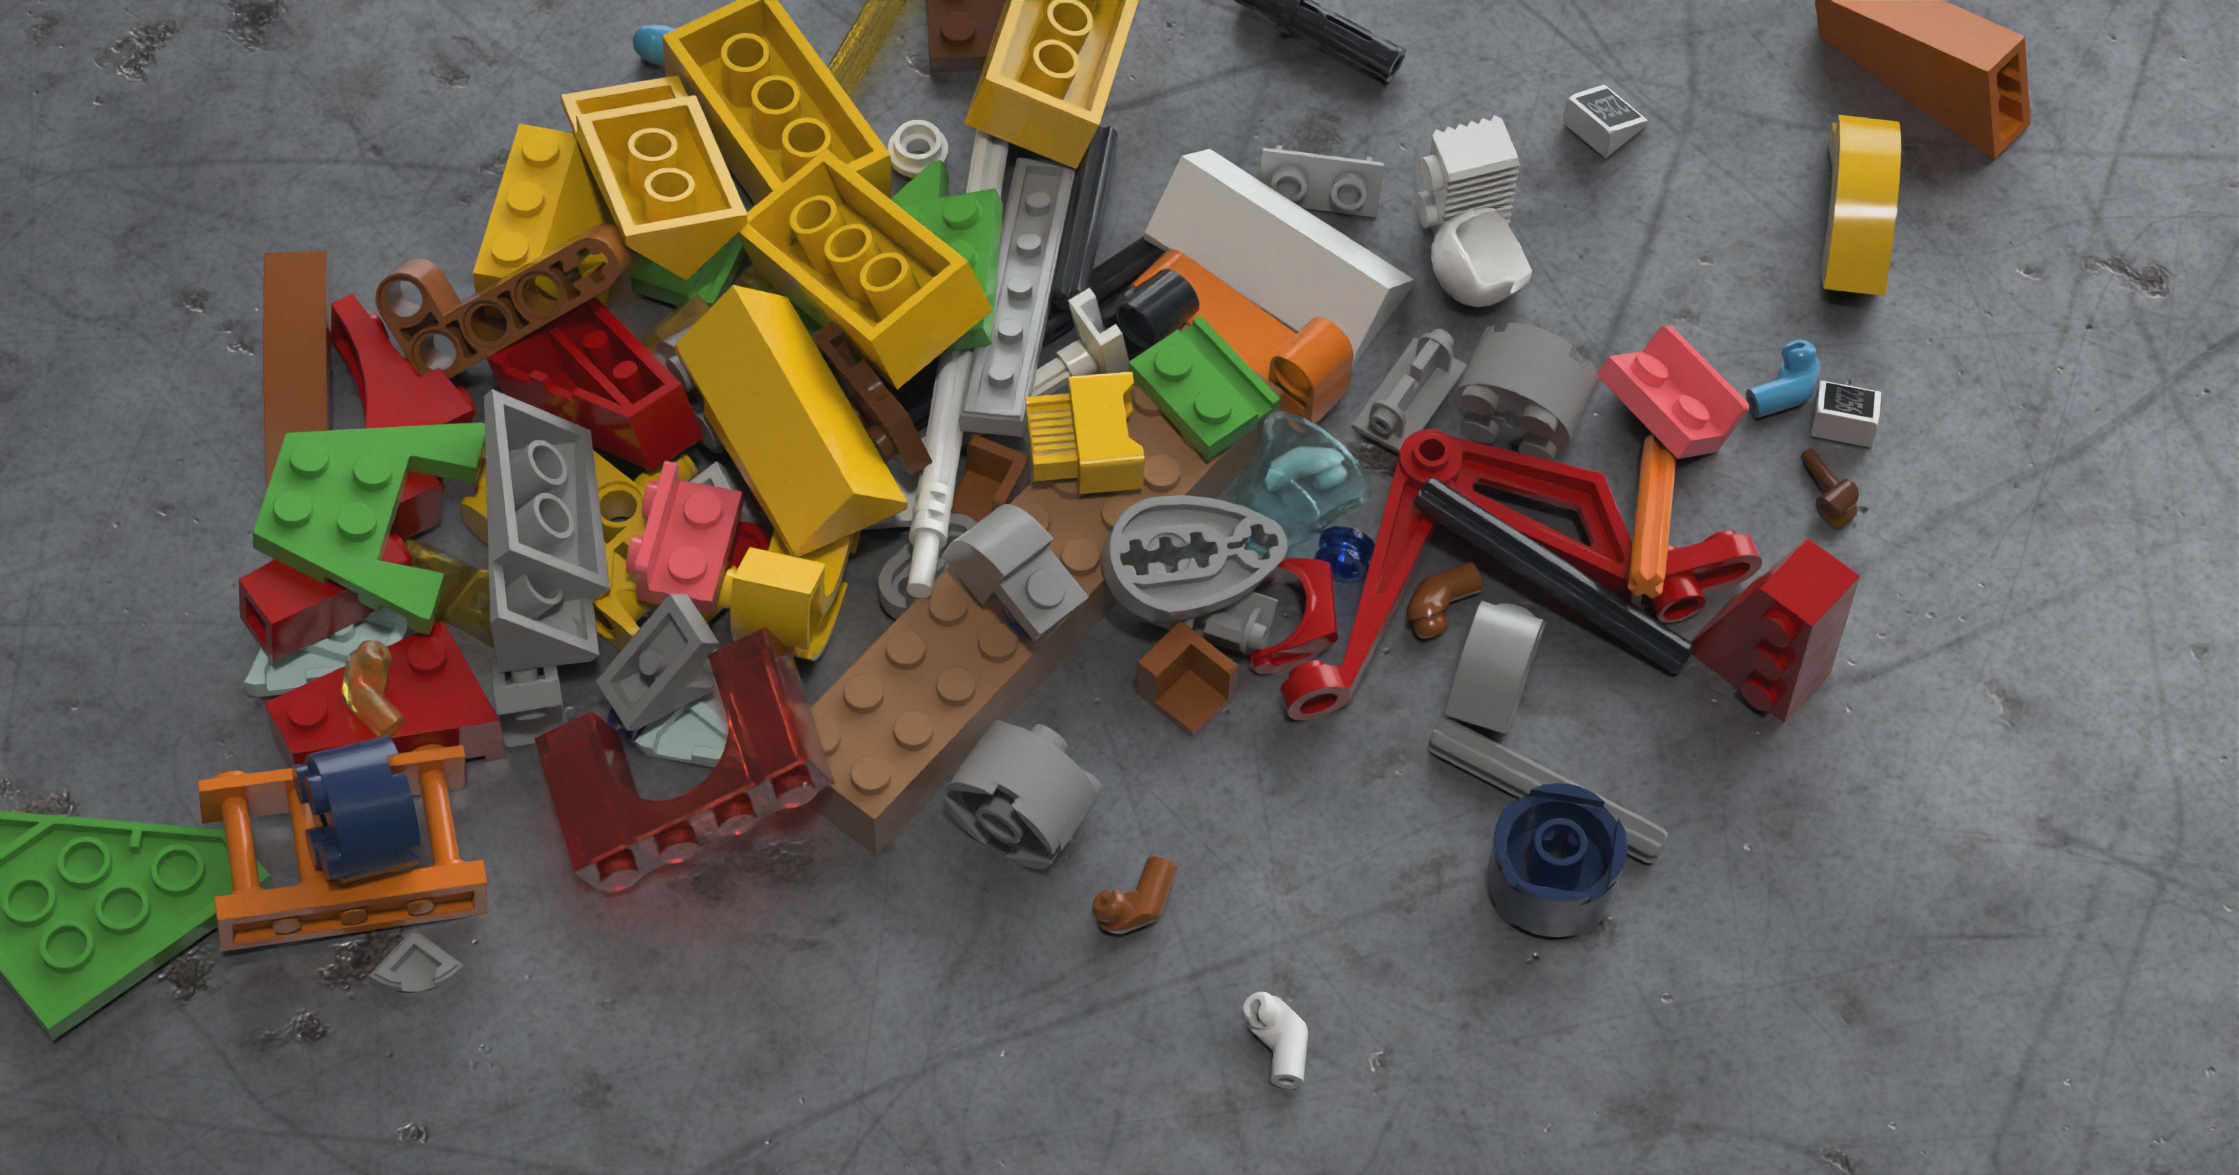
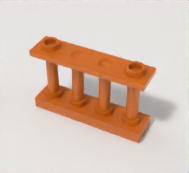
M428 744L420 746L411 752L399 753V755L386 758L392 775L406 772L412 795L422 794L434 864L426 868L397 870L338 885L335 880H327L322 867L315 868L313 866L306 843L305 830L314 828L315 824L309 803L301 804L298 799L292 776V768L249 774L243 771H227L211 779L198 780L202 824L223 821L233 892L229 895L214 897L220 952L487 914V878L484 861L465 862L460 859L448 793L449 790L465 788V753L463 745L444 747L438 744ZM290 812L300 883L296 886L266 890L260 887L250 817Z

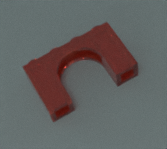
M766 627L707 655L725 708L728 734L724 751L714 770L701 784L686 794L668 800H646L640 798L620 734L593 711L534 738L574 872L602 894L608 891H619L629 888L639 881L641 875L667 863L673 864L686 861L693 857L700 847L724 836L745 833L756 825L757 820L783 808H794L804 805L815 797L816 792L835 784L792 652Z

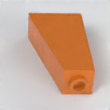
M1815 0L1818 31L1821 39L1984 155L1995 160L2031 125L2025 36L1944 0Z

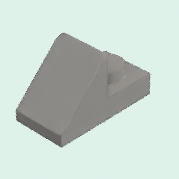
M669 594L599 676L596 683L627 730H638L709 693L715 687L702 663L720 643L688 594Z
M496 657L489 658L496 710L501 722L504 745L506 747H515L564 738L567 731L557 667L548 666L499 673Z

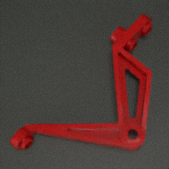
M1436 429L1419 430L1409 435L1400 448L1398 462L1343 665H1329L1319 660L1304 662L1289 672V678L1281 685L1280 693L1288 715L1295 720L1319 718L1349 703L1439 525V522L1417 509L1414 505L1416 495L1430 477H1436L1640 610L1653 607L1658 620L1664 623L1681 621L1696 614L1706 603L1703 594L1728 588L1749 579L1760 569L1762 559L1753 538L1747 534H1737L1733 530L1717 532L1706 538L1703 542L1681 548L1668 545L1662 593L1653 599L1646 594L1636 597L1628 588L1632 542L1604 473L1452 437ZM1483 484L1576 511L1579 514L1591 546L1580 543L1474 491V485Z

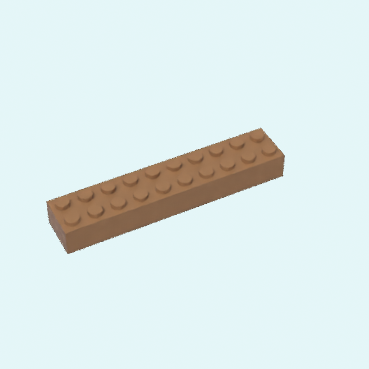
M1185 324L1179 331L1182 332L1190 326ZM1254 371L1280 398L1279 413L1273 417L1270 415L1257 422V428L1207 460L1134 382L1131 401L1133 411L1126 422L1129 438L1143 447L1145 460L1143 489L1079 494L1077 478L1032 481L1010 503L1031 515L1054 538L1048 547L1089 596L1087 601L1034 642L997 595L982 606L953 568L949 566L934 581L932 595L928 598H917L774 745L777 783L877 856L955 774L993 721H1005L1118 603L1117 598L1113 595L1105 580L1102 568V550L1107 535L1120 516L1135 503L1151 497L1187 495L1216 499L1280 432L1284 391ZM1159 547L1151 559L1138 561L1135 559L1133 551H1129L1122 560L1123 566H1133L1136 574L1140 575L1149 563H1156L1165 552L1163 547Z

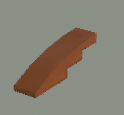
M327 250L264 253L263 395L266 487L268 488L286 433L332 430L330 374H333Z

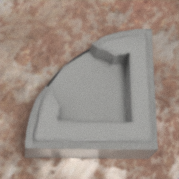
M413 928L369 975L372 987L385 994L413 999L439 994L457 984L466 974L462 963Z

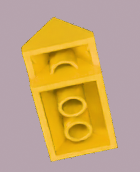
M679 75L561 95V106L626 246L687 281L747 224V212L696 95H687Z
M732 285L675 344L676 355L704 398V414L792 557H800L907 510L908 502L788 297Z

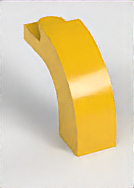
M1838 115V122L1831 123L1828 143L1832 162V186L1821 265L1823 287L1830 290L1885 296L1899 194L1901 164L1900 123L1898 121Z

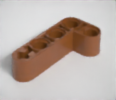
M599 224L585 230L463 301H460L444 273L436 264L426 259L414 258L405 261L379 283L376 290L375 303L384 322L417 372L422 376L437 368H441L449 379L607 290L629 269L633 260V249L625 245L616 226ZM603 252L607 257L608 263L599 262L581 275L577 266L590 254L597 255ZM536 276H545L555 283L559 292L558 300H549L538 292L535 285ZM401 281H409L415 284L421 292L422 305L413 304L403 296L400 289ZM484 305H491L502 311L507 320V329H498L487 321L484 314ZM434 334L443 335L453 343L456 350L455 358H449L440 354L433 342Z

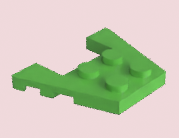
M485 423L286 433L253 530V548L323 584L330 579L358 593V602L378 612L385 607L407 618V626L411 629L430 635L444 590V573L382 561V557L409 472L413 471L476 484L486 451Z

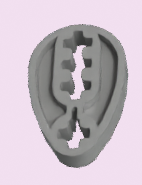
M1187 495L1151 497L1129 507L1112 527L1102 550V568L1111 592L1128 610L1148 620L1176 622L1209 614L1229 606L1252 592L1284 559L1288 550L1287 537L1283 528L1276 521L1241 505L1214 498ZM1250 536L1254 537L1257 545H1267L1269 549L1261 560H1258L1254 550H1244V547H1242ZM1190 543L1194 544L1197 553H1207L1208 555L1201 568L1197 567V562L1194 558L1179 560L1170 573L1166 572L1163 563L1159 562L1149 563L1140 575L1136 574L1133 566H1123L1122 560L1129 551H1133L1134 557L1138 561L1151 559L1159 547H1163L1166 556L1178 557L1183 554Z

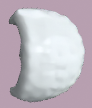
M1493 208L1464 211L1445 223L1434 237L1431 246V261L1435 276L1447 294L1459 303L1473 307L1490 306L1520 291L1531 280L1532 269L1520 243L1503 216Z

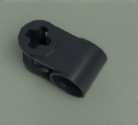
M1163 269L1139 285H1131L1099 311L1102 323L1106 329L1116 324L1122 332L1128 359L1131 361L1178 330L1199 311V300L1191 284L1182 275L1174 270Z

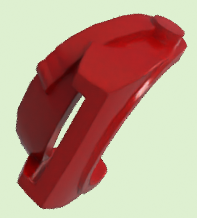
M1285 558L1262 582L1289 584L1304 592L1307 600L1305 614L1297 629L1289 637L1272 647L1253 651L1249 655L1250 668L1255 670L1256 673L1277 674L1292 670L1294 667L1318 657L1323 650L1338 640L1333 569L1329 562L1310 558Z

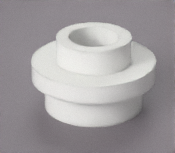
M911 120L902 124L892 135L888 143L892 167L900 174L910 178L916 177L932 161L942 160L945 165L948 159V143L945 136L934 124L925 120ZM914 151H923V152H925V153H924V154H912L911 152H914Z

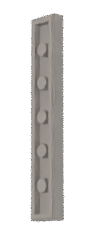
M1017 158L1001 227L992 344L975 347L960 412V431L1019 437L1024 435L1026 425L1025 397H1031L1077 178V169L1057 161Z

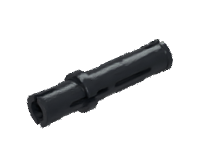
M1234 0L1236 3L1255 10L1276 22L1277 29L1285 34L1291 35L1295 32L1302 37H1306L1351 63L1363 67L1388 83L1396 76L1405 59L1404 54L1407 49L1403 46L1371 32V30L1321 6L1313 0Z

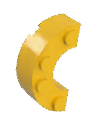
M775 528L768 551L749 547L738 569L727 570L720 595V607L731 609L730 632H732L735 643L807 660H817L827 646L836 625L848 588V583L842 582V577L849 553H857L861 530L800 557L791 556Z

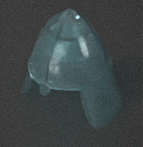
M1286 411L1270 412L1263 423L1256 448L1248 464L1244 467L1234 489L1233 503L1276 521L1283 528L1289 547L1306 542L1317 533H1321L1327 526L1343 515L1366 504L1372 495L1370 480L1360 463L1341 442L1322 427L1302 416ZM1250 536L1242 546L1246 550H1269L1267 545H1257L1253 536Z

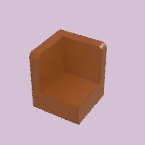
M973 435L967 445V471L954 493L951 513L964 514L979 522L1000 505L1010 504L1030 484V456L981 436Z
M1180 620L1137 662L1136 694L1186 734L1195 737L1236 698L1238 666Z

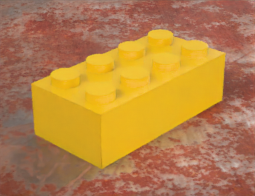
M736 0L662 36L666 77L679 75L687 95H696L725 163L755 205L825 148L888 198L892 197L891 154L778 0Z
M1006 0L964 124L1077 169L1100 124L1139 0Z
M826 148L747 212V224L736 234L758 274L822 327L833 321L842 331L849 350L861 360L864 359L875 372L897 390L993 311L969 262Z

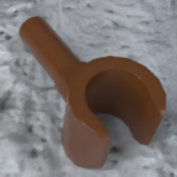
M1809 448L1801 454V459L1825 492L1816 499L1817 511L1829 526L1838 529L1858 513L1857 506L1855 505L1859 497L1858 487L1848 479H1843L1839 482L1815 450Z

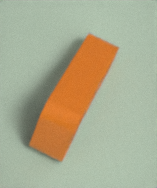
M1174 249L1165 251L1131 284L1137 286L1163 269L1174 270L1182 275L1191 284L1199 300V311L1185 324L1192 326L1193 319L1201 315L1251 369L1282 389L1284 397L1281 423L1294 432L1308 433L1350 389L1354 356L1353 347L1344 332L1333 322L1325 318H1312L1296 334L1193 259Z

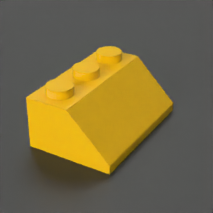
M524 124L518 125L473 270L476 293L593 226L609 224L617 227L574 133ZM603 252L597 255L590 254L577 267L582 275L590 267L599 262L608 263V260ZM536 276L535 285L538 292L549 300H558L559 292L555 283L545 276ZM614 283L607 290L595 296L606 308L608 307ZM484 305V314L486 316L506 319L500 309L491 305Z

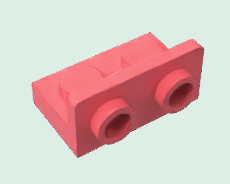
M1672 326L1660 327L1642 352L1609 356L1597 372L1598 378L1677 459L1717 452L1749 410L1748 402Z
M664 461L659 481L650 480L645 490L642 518L648 520L643 537L637 535L632 537L627 554L626 572L635 576L637 600L661 604L669 594H688L699 612L713 614L743 508V494L741 491L680 480L678 463Z

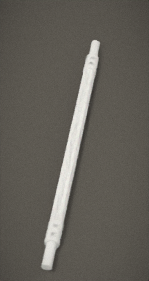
M976 129L966 193L996 188L1001 198L1009 148L1008 141ZM975 347L941 353L938 359L924 445L933 462L920 470L915 495V506L912 513V524L909 531V541L913 545L907 592L915 598L923 599L932 595L938 553L947 543L964 432L960 431V412Z

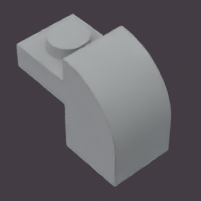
M1011 504L1000 505L952 541L942 554L982 606L997 595L1034 642L1081 607L1089 598L1048 547L1054 538L1031 515Z
M1481 601L1464 645L1444 715L1507 734L1518 711L1528 672L1541 646L1547 622L1533 617L1529 610L1518 605L1508 603L1494 605Z

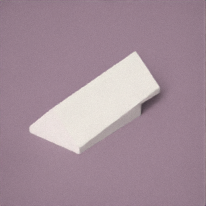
M1211 149L1181 156L1144 232V240L1164 251L1174 249L1184 253L1296 334L1315 317H1322L1333 322L1344 332L1353 347L1352 367L1413 287L1414 279Z

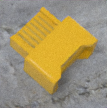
M1132 372L1068 377L1067 394L1025 397V418L1033 481L1077 478L1079 494L1143 489L1145 466L1143 447L1129 438L1126 422L1133 411L1131 401L1134 379Z

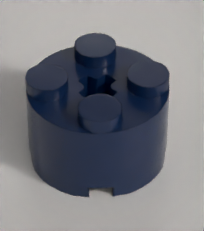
M388 735L306 755L305 763L292 766V776L298 799L301 804L309 803L315 824L314 828L305 830L311 861L315 868H323L327 880L334 879L338 885L420 864V857L410 850V848L421 846L415 805L406 772L392 775L386 758L399 755Z
M1543 784L1531 789L1529 795L1519 799L1514 804L1512 801L1503 809L1496 824L1487 872L1488 886L1495 902L1496 912L1503 921L1542 936H1585L1592 933L1598 927L1599 922L1610 911L1617 896L1627 855V836L1619 818L1618 821L1615 820L1612 814L1604 807L1605 801L1594 792L1571 784Z

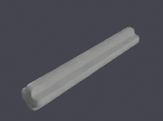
M1443 718L1431 734L1428 748L1432 753L1519 798L1529 795L1531 789L1543 784L1564 783L1582 787L1449 718ZM1596 794L1605 801L1604 807L1612 814L1615 820L1618 821L1619 818L1627 836V853L1645 863H1653L1659 857L1666 844L1667 831L1657 824Z

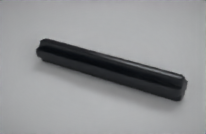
M1098 126L1079 163L1053 289V304L1059 310L1070 309L1068 300L1085 291L1090 286L1118 146V133L1111 126L1105 128Z

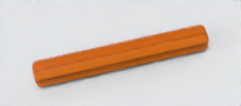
M1654 434L1649 435L1644 440L1641 456L1628 588L1633 595L1637 597L1646 594L1651 599L1658 597L1663 591L1676 457Z

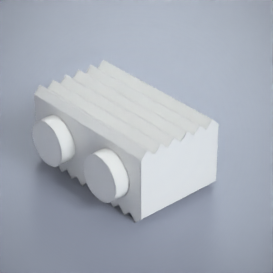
M1494 115L1491 121L1482 118L1479 124L1470 121L1467 127L1459 123L1456 130L1447 126L1444 132L1437 129L1434 131L1430 155L1420 159V170L1425 191L1418 192L1415 196L1419 220L1424 228L1431 227L1434 235L1452 217L1470 209L1493 208L1503 216L1509 226L1510 215H1512L1511 208H1513L1512 201H1514L1513 194H1515L1514 187H1516L1515 180H1517L1516 173H1519L1518 166L1520 164L1502 118Z

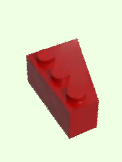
M596 297L589 299L486 358L502 394L591 430L592 446L652 471L663 464L664 461L676 457L680 452L704 438L682 384Z
M1807 538L1775 563L1767 573L1756 578L1739 595L1736 594L1715 614L1690 641L1694 646L1692 655L1738 688L1743 697L1753 707L1760 711H1769L1785 723L1830 675L1860 575Z
M443 621L433 625L430 635L419 632L264 703L274 742L288 768L305 763L307 754L388 735L392 739L398 753L411 752L420 746L428 744H438L444 747L463 745L465 759L485 756L487 762L507 758L500 719Z

